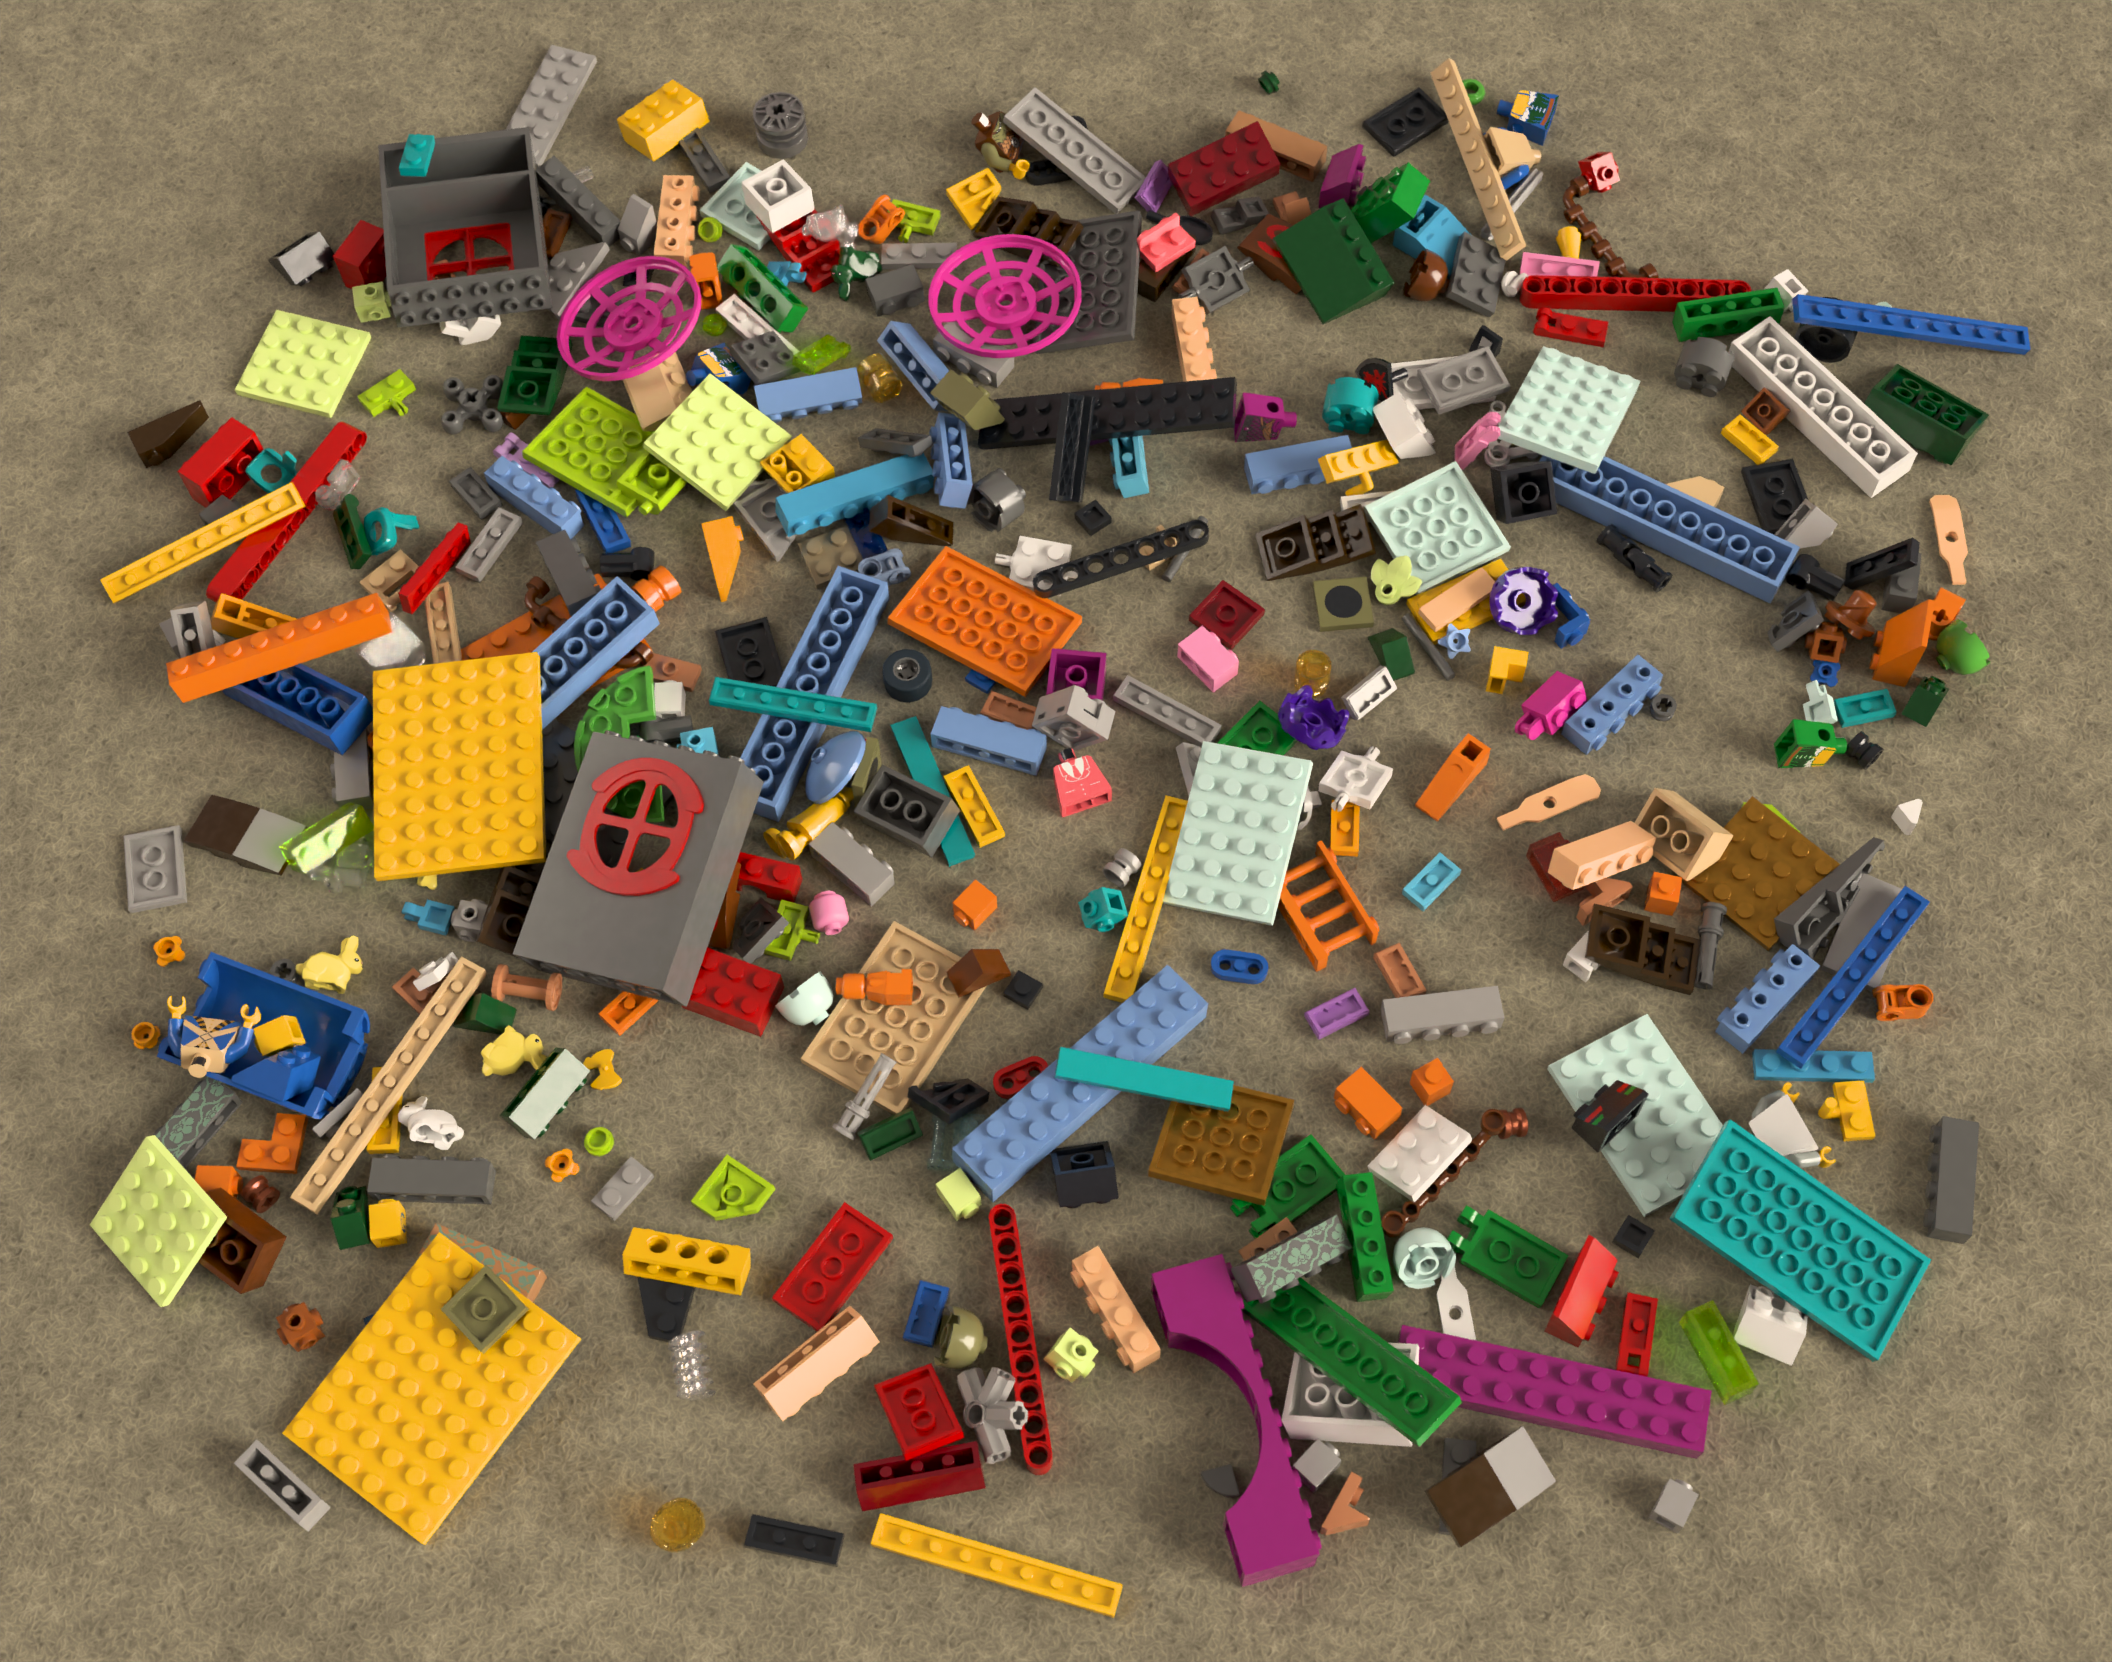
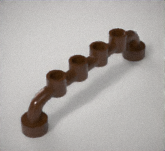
M1579 175L1570 180V187L1563 194V204L1566 208L1564 210V217L1569 224L1574 222L1579 224L1578 232L1581 233L1583 242L1589 239L1593 242L1594 245L1591 246V251L1596 259L1604 257L1607 260L1605 270L1610 277L1618 274L1619 277L1659 278L1657 270L1651 263L1640 267L1639 274H1631L1626 269L1623 259L1615 255L1609 241L1600 236L1595 223L1590 222L1586 218L1583 208L1573 201L1574 195L1580 198L1589 193L1586 179Z
M534 576L526 584L528 591L525 594V606L533 614L531 619L538 627L544 628L547 624H550L554 627L552 629V633H554L567 619H560L547 606H540L535 602L536 597L543 599L549 593L550 588L544 580ZM639 642L630 650L631 657L621 658L614 666L628 669L635 667L639 663L646 665L654 655L647 645Z
M1489 1109L1484 1112L1480 1122L1482 1130L1466 1147L1473 1149L1475 1153L1469 1154L1464 1149L1447 1167L1452 1168L1455 1173L1449 1174L1445 1169L1428 1187L1433 1189L1435 1194H1428L1425 1190L1415 1202H1405L1401 1213L1398 1211H1388L1383 1215L1381 1223L1383 1233L1391 1238L1400 1236L1405 1229V1225L1415 1222L1419 1217L1420 1210L1428 1202H1434L1438 1199L1440 1189L1447 1182H1454L1459 1176L1460 1169L1467 1162H1473L1477 1159L1480 1149L1492 1135H1498L1503 1131L1506 1118L1501 1111ZM1406 1209H1413L1416 1214L1409 1215Z

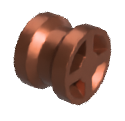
M1514 1108L1512 1112H1507L1505 1109L1499 1110L1506 1118L1504 1129L1498 1134L1500 1139H1508L1511 1135L1516 1137H1525L1527 1135L1528 1119L1523 1108Z
M263 1175L256 1176L250 1180L241 1192V1197L246 1202H252V1208L257 1213L266 1212L280 1197L279 1190L276 1187H270L268 1185L269 1181Z

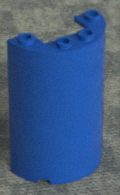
M210 952L208 958L202 962L199 976L197 977L207 988L204 994L199 996L192 1016L242 1022L243 1027L244 1019L240 1011L242 1006L247 1004L249 1007L247 1016H252L255 1013L256 1007H258L261 1013V1020L253 1025L252 1029L283 1015L296 1016L306 1042L301 1046L310 1048L312 1053L321 1056L313 1088L283 1102L231 1081L233 1075L268 1058V1056H262L256 1049L254 1033L245 1056L234 1063H230L224 1072H207L205 1076L314 1119L326 1117L329 1114L327 1110L331 1106L337 1107L345 1099L362 1067L368 1044L364 1043V1033L368 1034L370 1032V1021L367 1012L361 1008ZM165 1037L159 1045L156 1057L181 1066V1058L174 1055L168 1044L167 1037Z

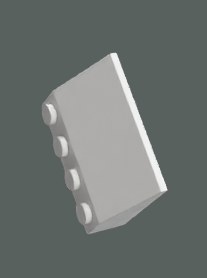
M1389 1343L1418 1365V1344ZM1294 1353L1282 1415V1422L1290 1439H1320L1321 1441L1412 1447V1442L1299 1354Z

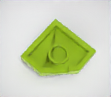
M726 1155L693 1197L691 1203L700 1211L718 1221L758 1213L776 1189L774 1185L729 1155Z

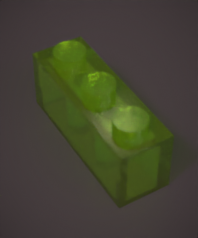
M348 802L282 844L279 848L293 871L306 874L373 831L374 826L362 805Z
M1709 1301L1685 1312L1679 1323L1722 1403L1726 1405L1751 1394L1759 1385V1382L1714 1301Z

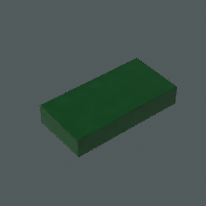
M911 1107L857 1132L870 1161L923 1136Z

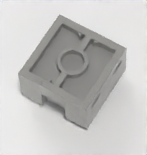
M1073 685L1039 698L1032 727L1067 749L1071 748L1076 751L1108 740L1116 711L1108 707L1100 699H1090L1087 697L1088 693L1084 688Z

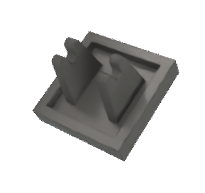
M774 331L730 346L729 353L755 385L777 382L779 379L798 373L801 370L802 364Z

